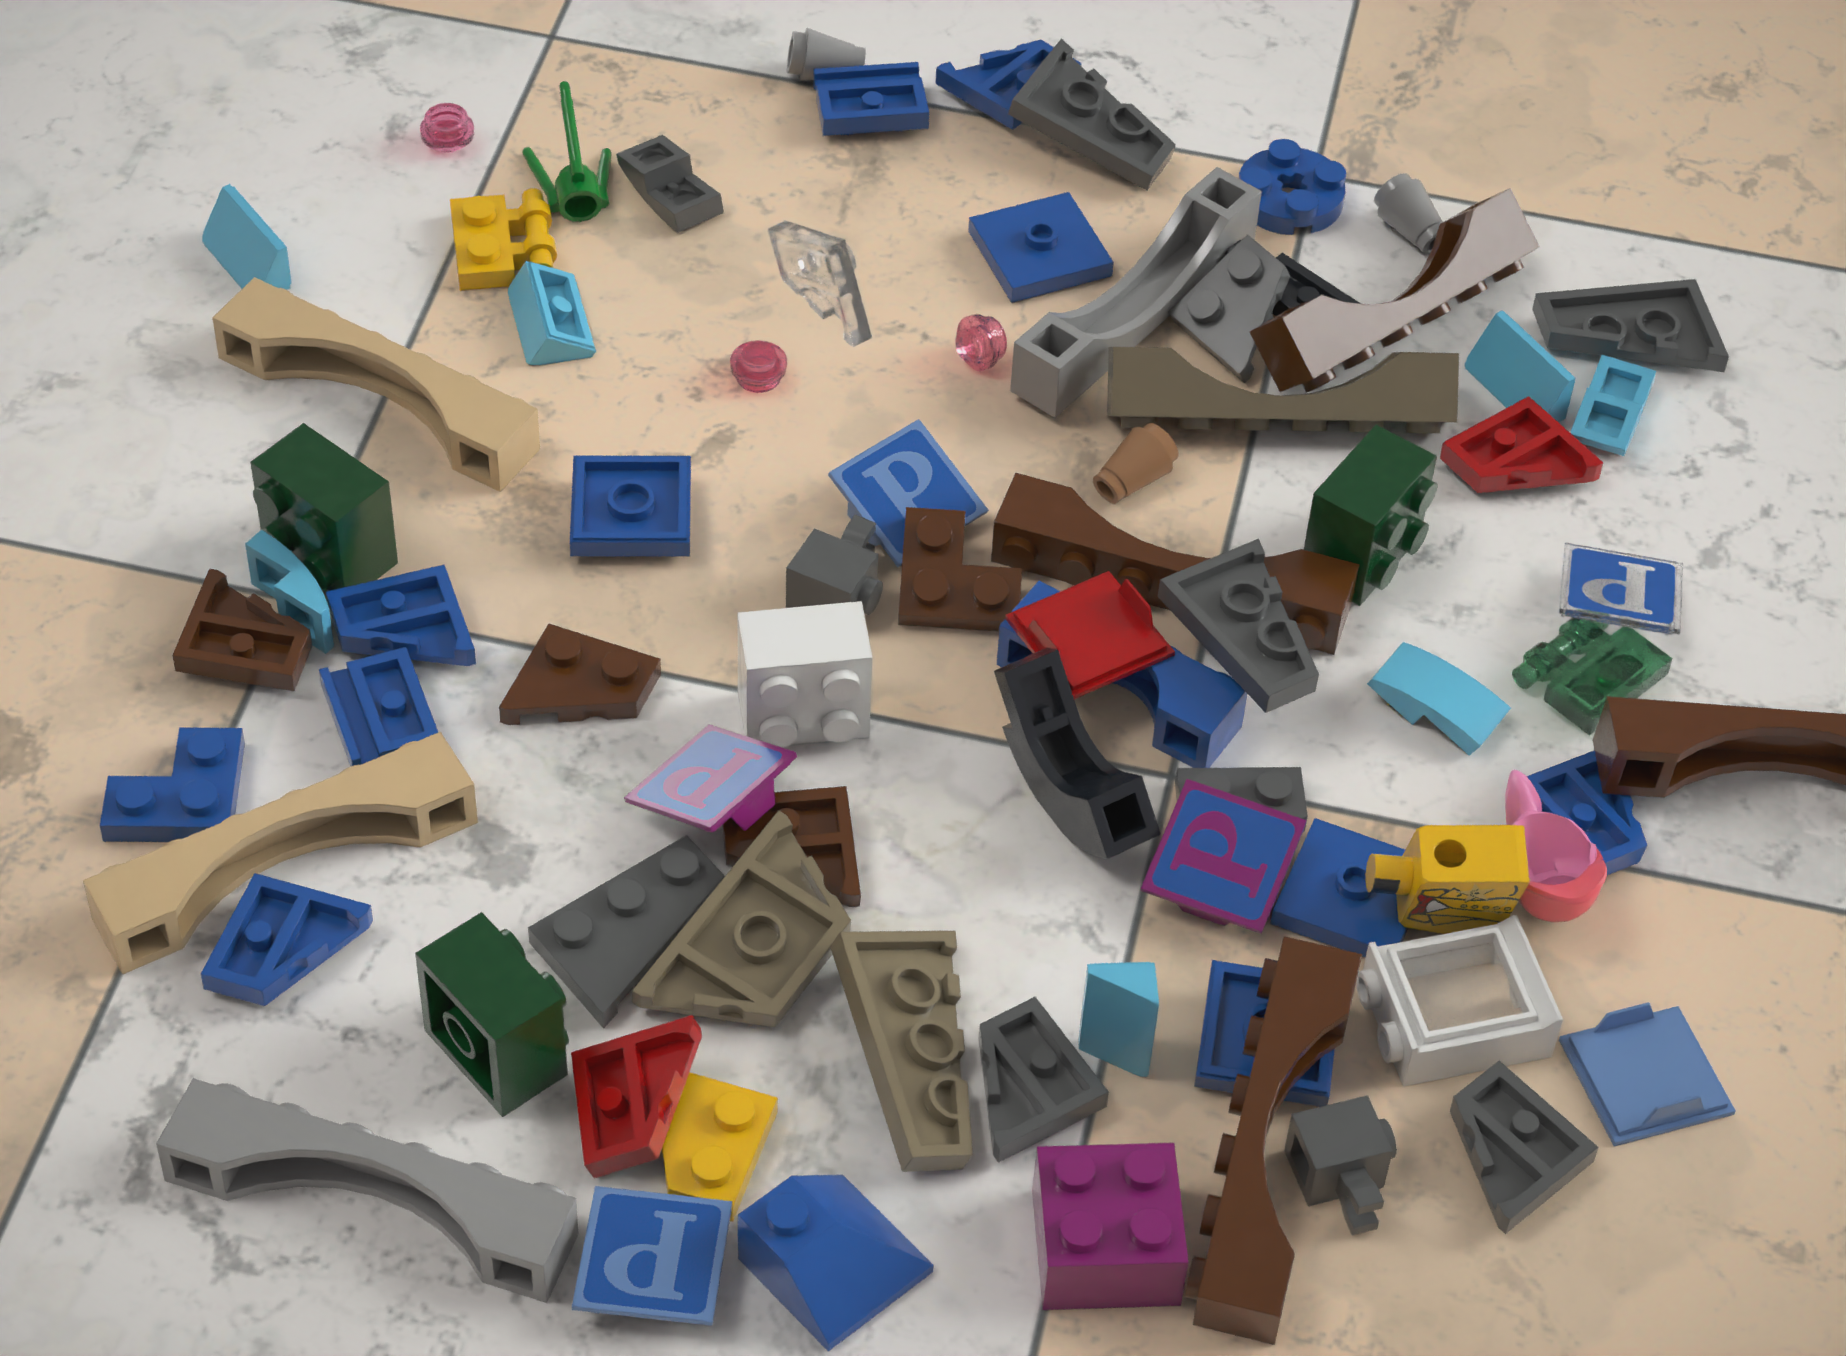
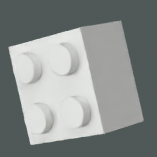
M862 601L737 613L738 697L745 736L782 748L790 745L821 742L841 743L852 739L870 737L873 657Z

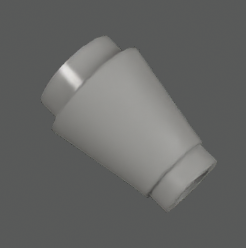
M806 28L805 33L793 31L788 51L787 73L799 75V80H813V69L865 65L866 48L855 46V44Z
M1406 173L1396 175L1383 184L1374 197V203L1378 206L1377 214L1416 247L1420 248L1424 254H1430L1439 225L1443 221L1419 179H1412Z

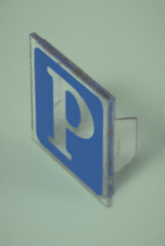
M1565 542L1559 614H1561V617L1566 616L1658 632L1667 636L1668 634L1680 635L1683 563Z

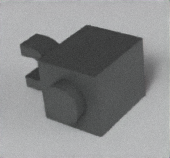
M854 515L845 528L841 539L814 528L786 567V608L862 601L864 613L870 615L875 610L883 590V582L878 580L879 554L875 553V545L868 543L876 531V523Z
M1368 1095L1293 1113L1284 1152L1307 1205L1312 1206L1339 1199L1351 1235L1377 1229L1379 1221L1374 1211L1382 1209L1384 1204L1379 1189L1384 1188L1390 1161L1396 1156V1141L1389 1122L1384 1118L1378 1119Z

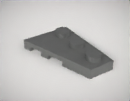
M1061 38L1013 98L1008 115L1148 191L1171 160L1176 144L1133 104H1121L1105 89L1107 80L1095 69L1087 72L1072 58L1074 49Z
M1696 279L1535 294L1532 310L1547 348L1725 372L1729 355Z
M1258 538L1160 579L1158 598L1257 705L1267 713L1315 692L1319 672L1296 621L1290 620L1281 602L1283 592L1276 576L1270 577L1264 564L1265 552Z
M686 835L529 926V943L604 1029L618 1013L617 1005L640 982L725 876Z

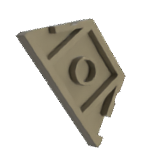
M778 811L635 986L632 990V1003L645 1009L774 1028L778 1025L832 956L830 946L839 932H850L851 919L837 896L831 894L826 889L823 881L824 875L812 856L807 857L794 837L792 823L786 814Z

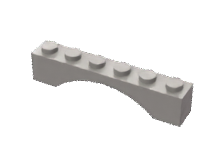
M1219 167L1212 170L1183 196L1170 220L1153 244L1134 267L1113 287L1096 300L1079 309L1064 313L1048 312L1014 342L1010 391L1056 418L1108 371L1109 347L1137 346L1170 316L1168 311L1226 256V250L1239 240H1242L1247 234L1255 240L1262 191Z
M193 1078L156 1143L166 1182L226 1201L261 1191L294 1187L340 1188L379 1197L412 1211L440 1230L466 1256L483 1283L545 1303L548 1302L579 1235L576 1198L566 1195L554 1185L542 1182L530 1184L502 1175L490 1165L479 1162L466 1164L438 1155L426 1145L415 1142L402 1144L377 1136L366 1127L356 1123L338 1124L313 1116L304 1108L292 1103L278 1105L249 1096L241 1088L227 1083L214 1085Z

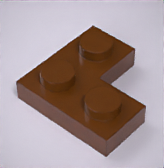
M906 507L898 625L999 632L1000 624L1005 620V615L1011 613L1020 602L1022 568L963 565L966 511Z

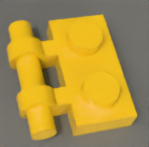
M530 188L525 190L521 196L522 204L519 208L506 209L505 194L450 199L460 291L509 287L515 278L514 271L520 270L525 261L553 268V263L557 258V250L554 238L548 233V229L552 225L551 209L549 204L544 201L543 193L539 189ZM511 236H527L523 242L511 243Z

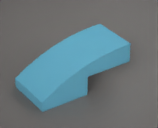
M1601 355L1592 382L1585 392L1570 433L1582 444L1625 456L1650 394L1656 371Z
M260 530L245 543L251 584L276 599L278 614L290 616L310 629L312 646L327 654L334 647L329 606L323 591L307 567L288 548L263 530Z
M1405 642L1393 652L1367 683L1412 725L1424 715L1469 756L1484 743L1511 709L1496 694L1459 668L1436 655Z

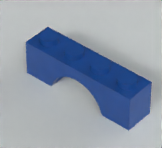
M1038 581L1012 612L1060 591ZM1006 619L999 627L996 665L1000 667L1033 654ZM1173 646L1171 647L1175 651V656L1113 682L1131 691L1148 708L1154 723L1152 747L1192 768H1210L1242 728L1247 700L1245 690L1231 676L1223 672H1217L1182 654Z

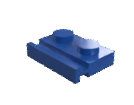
M918 62L813 69V87L816 91V102L823 136L929 129V108L922 77L919 75Z
M406 647L346 662V669L330 672L328 667L319 669L321 686L350 767L364 764L393 752L408 742L419 741L438 733Z

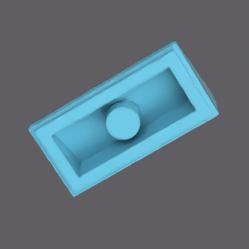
M230 184L223 186L202 235L203 244L241 289L254 277L277 288L290 289V284L292 283L286 245L234 186L232 187Z
M525 261L509 285L508 296L526 363L528 365H546L593 357L596 349L574 274Z
M1503 310L1496 313L1469 353L1464 365L1465 369L1506 408L1529 396L1557 422L1566 419L1576 378Z
M1155 963L1087 964L1078 1036L1079 1050L1141 1077L1149 1076L1159 1010Z

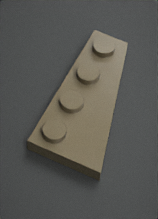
M956 930L839 932L830 948L902 1172L963 1169L973 1155L968 1084L965 1080L961 1079L960 1058L965 1052L964 1031L957 1027L956 1004L961 998L959 975L953 974L952 956L957 950Z

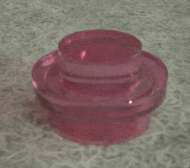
M440 103L426 111L424 119L420 124V136L423 143L434 150L454 152L467 146L474 137V123L463 107L454 103Z
M972 314L964 317L959 322L955 345L959 356L972 369L983 371L995 366L997 361L1005 355L1007 339L1003 327L995 318L981 314Z
M762 340L749 341L741 344L733 351L730 358V369L743 389L755 393L768 392L776 388L787 371V356L774 343Z

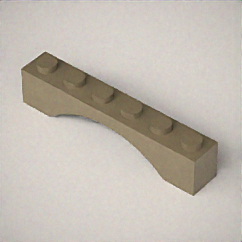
M1109 347L1107 416H1121V428H1143L1147 423L1155 424V417H1178V429H1212L1213 418H1235V430H1269L1270 419L1292 420V431H1327V420L1349 421V432H1369L1375 425L1384 428V421L1406 422V433L1439 434L1441 432V422L1457 423L1459 353L1392 352L1370 370L1341 385L1313 393L1279 396L1254 393L1220 382L1191 365L1172 348Z

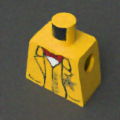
M1424 825L1416 829L1402 856L1371 854L1366 866L1367 891L1396 894L1398 921L1404 927L1441 934L1494 925L1509 918L1530 883L1525 829L1522 825Z

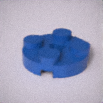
M1277 139L1269 144L1268 150L1260 151L1251 156L1240 169L1239 179L1262 191L1257 226L1267 231L1293 235L1295 227L1311 225V233L1322 231L1331 226L1342 212L1346 193V169L1339 162L1329 160L1317 152L1300 148L1293 140ZM1294 188L1290 193L1284 192L1282 189Z

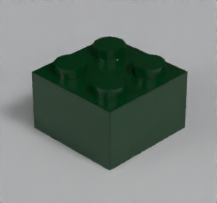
M302 423L250 462L254 484L253 498L257 504L260 529L288 548L307 567L321 590L327 589L331 591L377 580L398 564L389 481L305 423Z
M1375 425L1313 493L1304 550L1359 564L1352 601L1358 606H1361L1375 588L1383 590L1388 586L1397 570L1400 559L1406 553L1414 555L1419 550L1429 530V524L1424 522L1425 512L1432 503L1438 487L1437 483L1432 481L1437 455L1378 425Z
M480 912L415 953L425 1032L502 1117L568 1075L566 1045L569 1044V1037L564 1027L563 1007L567 1004L565 994L551 974L548 972L539 974L526 960L523 947L508 929L499 931L483 912Z

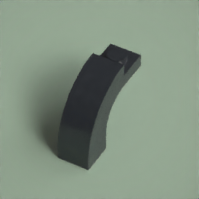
M1045 648L994 671L1011 722L1002 726L1013 757L1036 800L1072 843L1089 854L1109 859L1161 835L1143 777L1121 771L1111 765L1099 752L1088 735L1077 710L1058 649Z

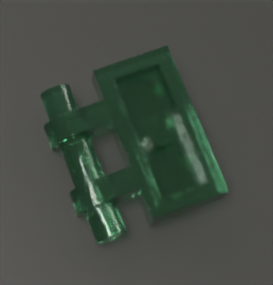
M1589 611L1584 616L1575 615L1560 626L1558 636L1548 643L1539 642L1525 652L1523 662L1512 671L1515 683L1523 689L1530 688L1538 681H1551L1547 684L1543 700L1589 736L1596 731L1607 696L1623 698L1640 697L1668 675L1673 659L1627 624L1610 636L1604 631L1609 626L1608 617L1605 613ZM1573 654H1586L1576 663L1569 659Z

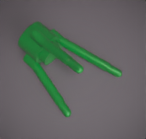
M562 81L559 84L570 165L565 166L560 171L554 186L530 147H525L522 150V154L544 191L551 212L557 213L560 211V214L565 219L582 222L597 216L601 208L609 206L607 186L612 152L609 148L602 149L597 176L586 165L582 164L570 85L567 81Z

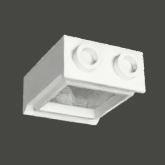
M1513 915L1494 925L1377 947L1376 942H1370L1363 970L1358 972L1356 981L1359 1000L1365 1010L1372 1009L1378 1023L1377 1038L1381 1055L1386 1063H1394L1403 1087L1485 1071L1498 1061H1501L1505 1066L1550 1058L1553 1055L1563 1022L1560 1011L1517 915Z

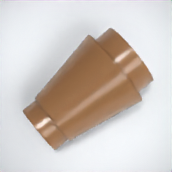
M1147 423L1143 428L1134 427L1101 468L1100 472L1093 477V484L1106 501L1111 504H1117L1122 498L1128 497L1170 473L1173 469V462L1179 456L1177 446L1170 435L1154 423Z

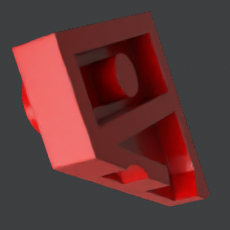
M1529 396L1444 441L1440 454V459L1477 493L1594 482L1600 478L1604 463Z
M693 1015L571 1052L584 1166L594 1179L659 1158L702 1038L701 1028Z

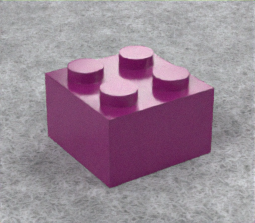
M1175 1144L1037 1146L1032 1197L1042 1310L1181 1306L1189 1261Z

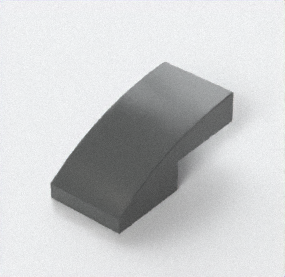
M664 135L616 154L619 166L637 192L653 211L677 233L724 213L721 194L693 174L690 154Z

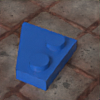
M1043 40L1020 44L1011 50H996L980 54L979 65L955 70L951 62L942 63L936 67L935 84L1014 130L1023 122L1008 115L1012 100L1054 47Z
M445 564L326 592L329 612L342 652L376 655L406 647L411 660L458 666L476 665L475 648Z
M1595 751L1527 776L1541 799L1542 812L1553 813L1572 820L1586 833L1590 842L1596 844V848L1600 851L1606 864L1607 876L1640 862L1648 845L1640 823L1632 814L1634 804L1631 795L1603 794Z
M254 873L201 972L203 989L266 1006L369 929L373 922L371 905Z

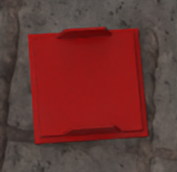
M1109 571L1005 615L1007 622L1033 654L1045 648L1058 649L1074 700L1175 656L1173 648L1153 625L1150 605L1128 579H1125L1122 585H1120Z

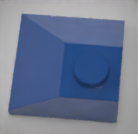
M844 1175L790 1176L738 1214V1259L828 1352L933 1273L934 1265Z

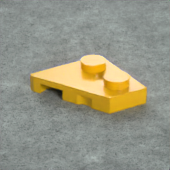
M689 1072L661 1150L664 1160L667 1194L732 1201L730 1221L733 1222L778 1113V1097Z

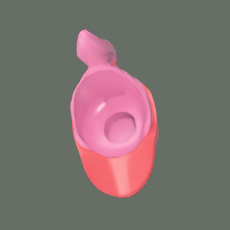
M1512 770L1505 794L1507 825L1524 826L1530 881L1518 902L1527 912L1540 920L1548 922L1571 921L1588 911L1596 901L1607 876L1606 864L1600 851L1596 848V844L1590 842L1586 833L1576 823L1553 813L1542 812L1541 799L1532 782L1522 772Z

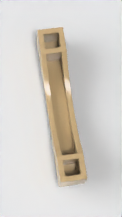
M254 277L212 317L219 359L263 380L286 378L330 380L358 386L385 396L409 410L432 431L444 448L453 470L499 492L509 484L540 450L538 409L529 405L526 401L518 397L509 396L481 383L471 375H464L440 364L426 354L412 351L387 339L376 331H369L341 318L331 310L313 305L294 296L286 289L277 288Z
M441 732L419 741L408 742L393 752L364 764L348 767L328 779L304 789L290 791L275 801L243 814L232 815L217 825L186 838L172 840L157 850L123 864L109 866L99 874L84 879L83 884L91 918L123 975L184 949L198 925L224 897L253 877L254 873L259 874L282 861L315 850L349 844L390 843L421 848L477 824L475 786Z

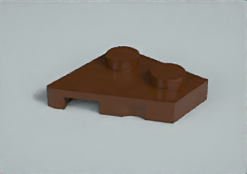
M209 569L172 655L175 671L295 691L312 648L310 629L290 616L276 613L270 603L253 593L248 598L228 586L227 576L219 570Z
M548 624L499 706L500 723L520 725V715L558 713V723L584 721L591 717H602L607 720L637 718L661 676V659Z
M847 786L774 792L775 805L746 831L742 830L731 818L722 825L726 865L733 867L775 814L781 811L791 821L792 833L807 857L812 856L823 873L826 889L831 894L836 895L842 905L848 907L860 906L861 891Z

